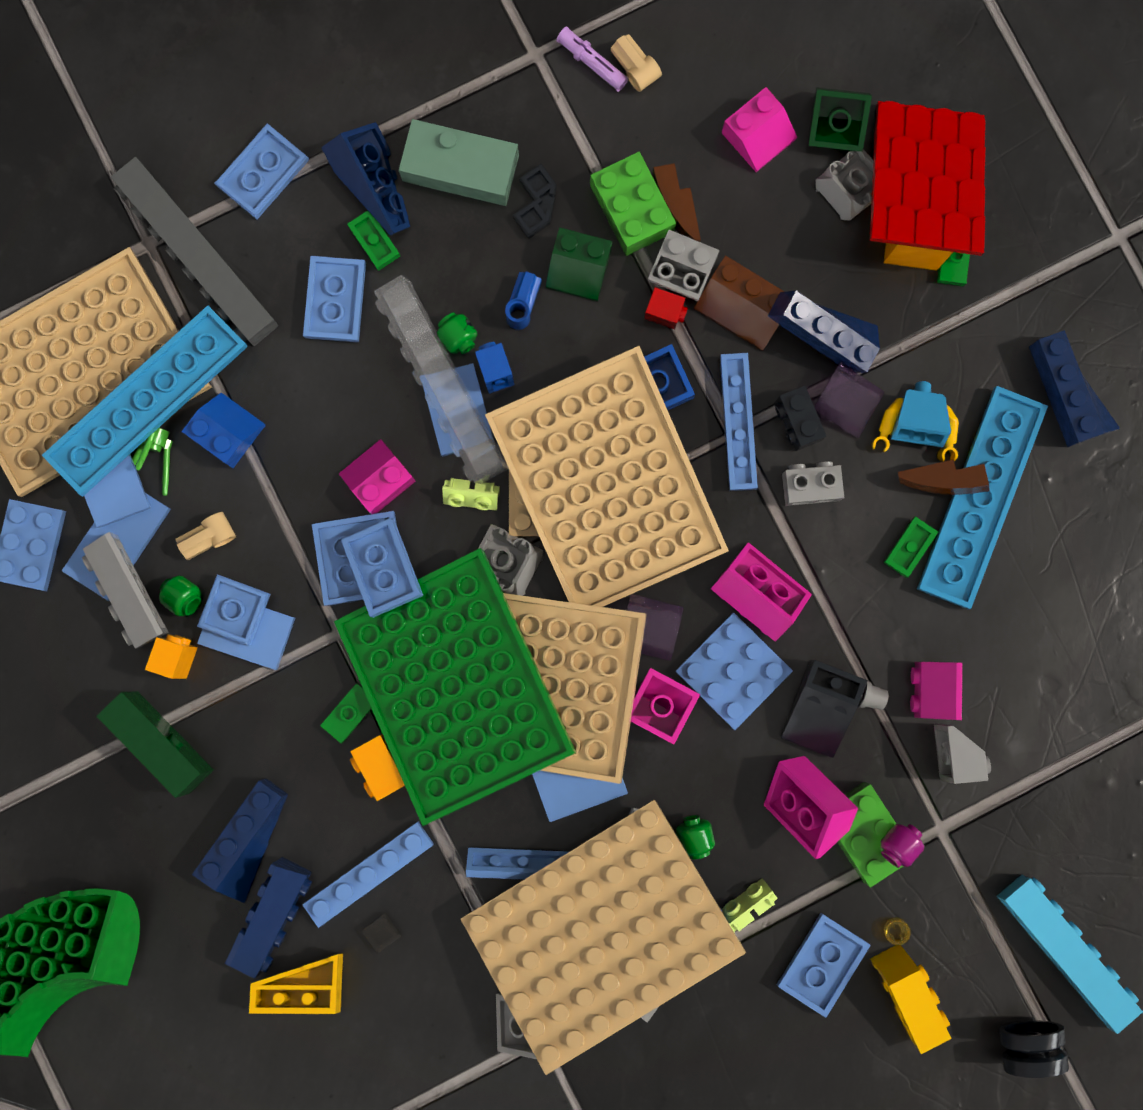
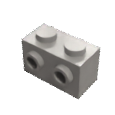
M831 461L816 463L814 468H806L805 464L790 465L789 470H785L782 473L785 506L836 502L844 499L841 465L833 466Z

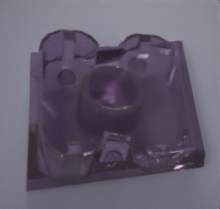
M839 362L814 407L819 418L825 421L831 420L839 425L844 432L859 438L878 406L884 391Z
M630 594L626 611L647 614L641 654L671 661L683 607Z

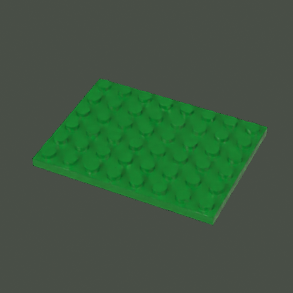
M481 548L418 579L423 593L422 597L374 618L369 616L367 608L364 606L334 621L422 826L432 823L576 754L486 554Z

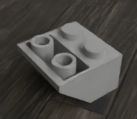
M668 230L647 281L699 301L719 250Z

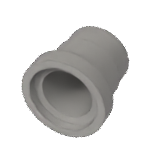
M867 681L858 707L883 710L888 702V691L873 686L871 682Z

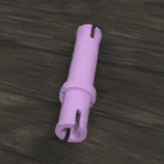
M567 26L562 29L556 41L574 54L573 58L575 60H581L619 92L625 86L629 77L625 76L608 60L591 48L590 42L587 40L583 41Z

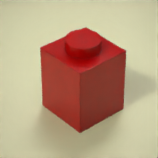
M655 287L644 319L675 330L677 322L683 323L688 308L683 305L686 298Z

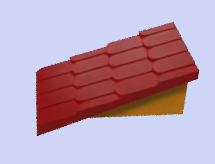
M894 101L877 102L870 241L886 243L885 264L937 271L953 252L979 256L984 254L985 115L975 112H957L946 108L935 109L922 105H905Z

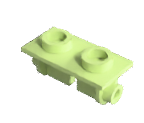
M454 478L445 480L442 488L443 504L453 507L463 506L479 510L497 511L500 486H495V483L476 481L475 488L469 489L470 480Z
M762 878L757 883L751 884L736 899L729 901L722 908V912L733 931L738 930L740 932L741 929L755 920L750 911L754 909L760 916L770 907L774 906V901L778 898Z

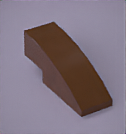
M675 163L653 167L652 177L676 222L675 229L679 234L700 242L701 238L691 187L679 188Z
M953 459L898 472L900 484L926 492L962 495L990 491L985 464L956 470Z

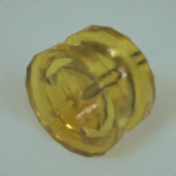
M898 917L887 920L883 928L885 937L894 945L905 944L911 935L908 924ZM899 924L900 928L904 931L903 935L899 934V938H894V935L889 932L891 927L895 929L894 925Z

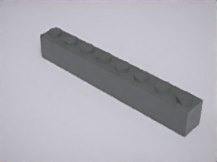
M136 156L111 176L112 180L117 184L113 188L123 201L129 199L134 206L130 208L140 221L146 219L151 226L147 228L148 231L158 242L161 239L166 242L168 246L165 248V251L175 262L178 259L182 261L185 267L181 270L192 282L196 279L202 285L199 291L209 302L214 299L220 306L216 309L218 314L226 323L231 320L236 325L233 331L244 342L248 340L255 346L279 326Z

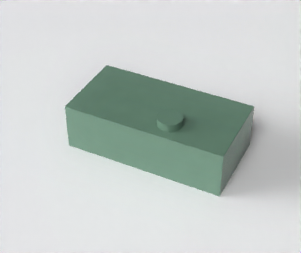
M412 119L399 173L402 182L506 206L519 158L518 144Z

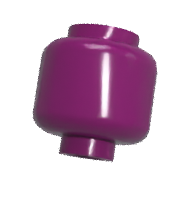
M895 824L881 840L882 856L897 868L900 866H911L924 850V844L920 839L922 833L911 824H908L907 827Z

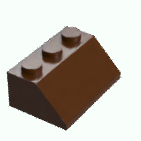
M725 255L699 298L694 310L763 351L779 326L778 323L768 317V314L780 292L784 291Z

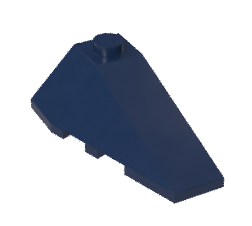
M376 122L340 133L321 147L334 173L389 235L410 227L403 197L397 193L394 182L398 179L396 171L391 170L388 157L391 156L390 149Z

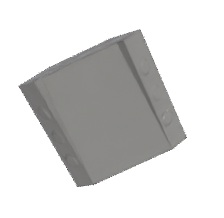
M864 149L863 152L850 150L840 161L830 164L826 171L815 180L816 191H820L840 215V220L853 219L872 203L873 160Z
M492 524L479 548L484 550L502 591L507 594L523 596L538 565L543 561V550L525 539L509 535V532Z

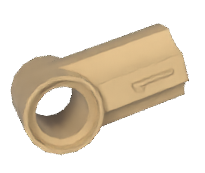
M629 34L617 39L611 47L612 54L626 70L630 83L638 92L662 76L657 62L651 56H646Z
M223 512L209 516L201 522L202 525L176 538L177 546L186 560H190L212 547L223 546L236 538Z

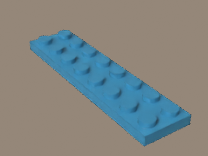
M206 306L43 453L42 456L83 497L248 346L209 306Z
M999 386L993 388L963 467L967 468L985 464L990 491L952 495L917 590L968 610L972 608L1048 408L1047 405Z

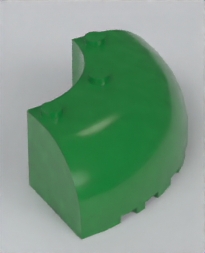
M98 888L64 891L54 896L33 900L13 914H7L0 918V1055L28 1057L32 1045L45 1022L62 1004L73 996L97 986H128L140 936L139 913L131 896L120 891Z

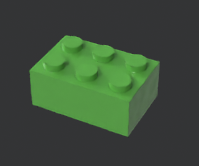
M640 151L590 175V187L626 256L665 238L668 230L675 231L676 222Z
M863 782L844 794L858 807L850 831L838 841V844L863 883L871 888L903 866L899 868L893 866L881 854L883 850L881 848V840L896 822L872 785Z

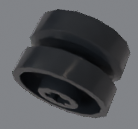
M1026 1020L1000 1026L1001 1045L1008 1049L1002 1055L1003 1068L1007 1074L1025 1078H1045L1068 1072V1054L1061 1049L1066 1043L1063 1025L1051 1021Z

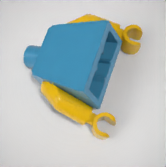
M917 382L915 390H906L903 398H897L886 409L879 427L880 436L873 440L872 449H875L876 442L880 439L885 442L883 452L887 451L890 446L887 438L888 435H891L892 440L943 447L937 454L939 461L944 462L946 451H949L951 454L950 460L954 459L955 461L958 458V452L953 448V444L957 443L958 418L950 406L947 405L946 397L943 394L931 393V384L929 382Z

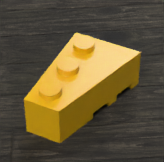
M900 943L870 958L873 966L884 980L882 984L885 990L889 991L895 1004V1009L911 1041L920 1054L950 1040L951 1037L947 1030L950 1023L943 1010L939 1011L936 1006L940 1001L933 988H928L926 984L930 979L921 964L917 966Z
M337 954L251 983L249 1014H336L341 1012L343 954Z

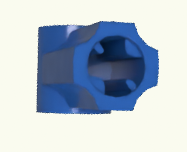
M519 272L510 301L506 305L507 324L515 330L524 329L530 322V315L542 279L535 274ZM514 310H522L525 315L522 318L515 319L511 316V313Z

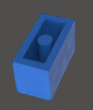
M489 342L480 346V350L476 351L475 354L488 393L490 394L513 386V375L502 343L495 344V342Z

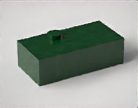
M138 691L121 692L97 715L98 719L175 798L190 794L214 771Z

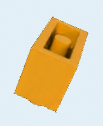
M167 634L166 638L156 637L145 670L171 679H187L198 647L190 645V639L178 635Z
M383 734L350 751L353 756L350 758L351 764L357 773L361 772L366 780L363 785L370 798L375 797L378 801L405 786Z

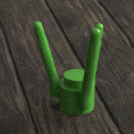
M158 428L139 445L132 460L134 465H136L135 469L140 470L149 450L160 453L161 448L164 449L162 495L166 496L168 494L170 449L173 441L167 439L168 431Z

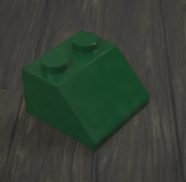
M816 87L808 145L863 152L872 95L870 93Z
M559 227L552 252L546 288L598 302L612 250V241Z

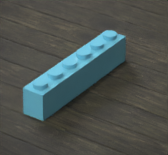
M1024 875L1019 876L997 897L1105 1026L1116 1034L1120 1033L1143 1012L1136 1004L1139 999L1129 988L1123 989L1118 983L1119 975L1109 965L1105 967L1099 960L1101 954L1090 943L1085 944L1080 938L1083 935L1081 930L1072 921L1068 923L1063 918L1064 910L1055 900L1051 899L1049 901L1043 894L1045 891L1043 885L1035 877L1031 879Z

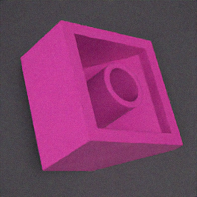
M767 87L726 119L722 129V134L755 172H758L797 139V135L784 107Z
M381 439L339 473L350 490L371 514H377L416 482Z
M915 662V667L911 669V683L915 684V694L910 699L911 712H914V717L962 720V663Z
M650 668L635 693L631 722L675 744L700 694Z

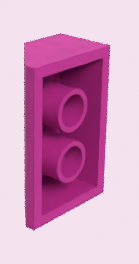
M749 542L711 588L721 599L725 600L775 642L795 622L812 595Z
M805 756L779 761L764 806L815 859L821 858L850 831L858 807Z

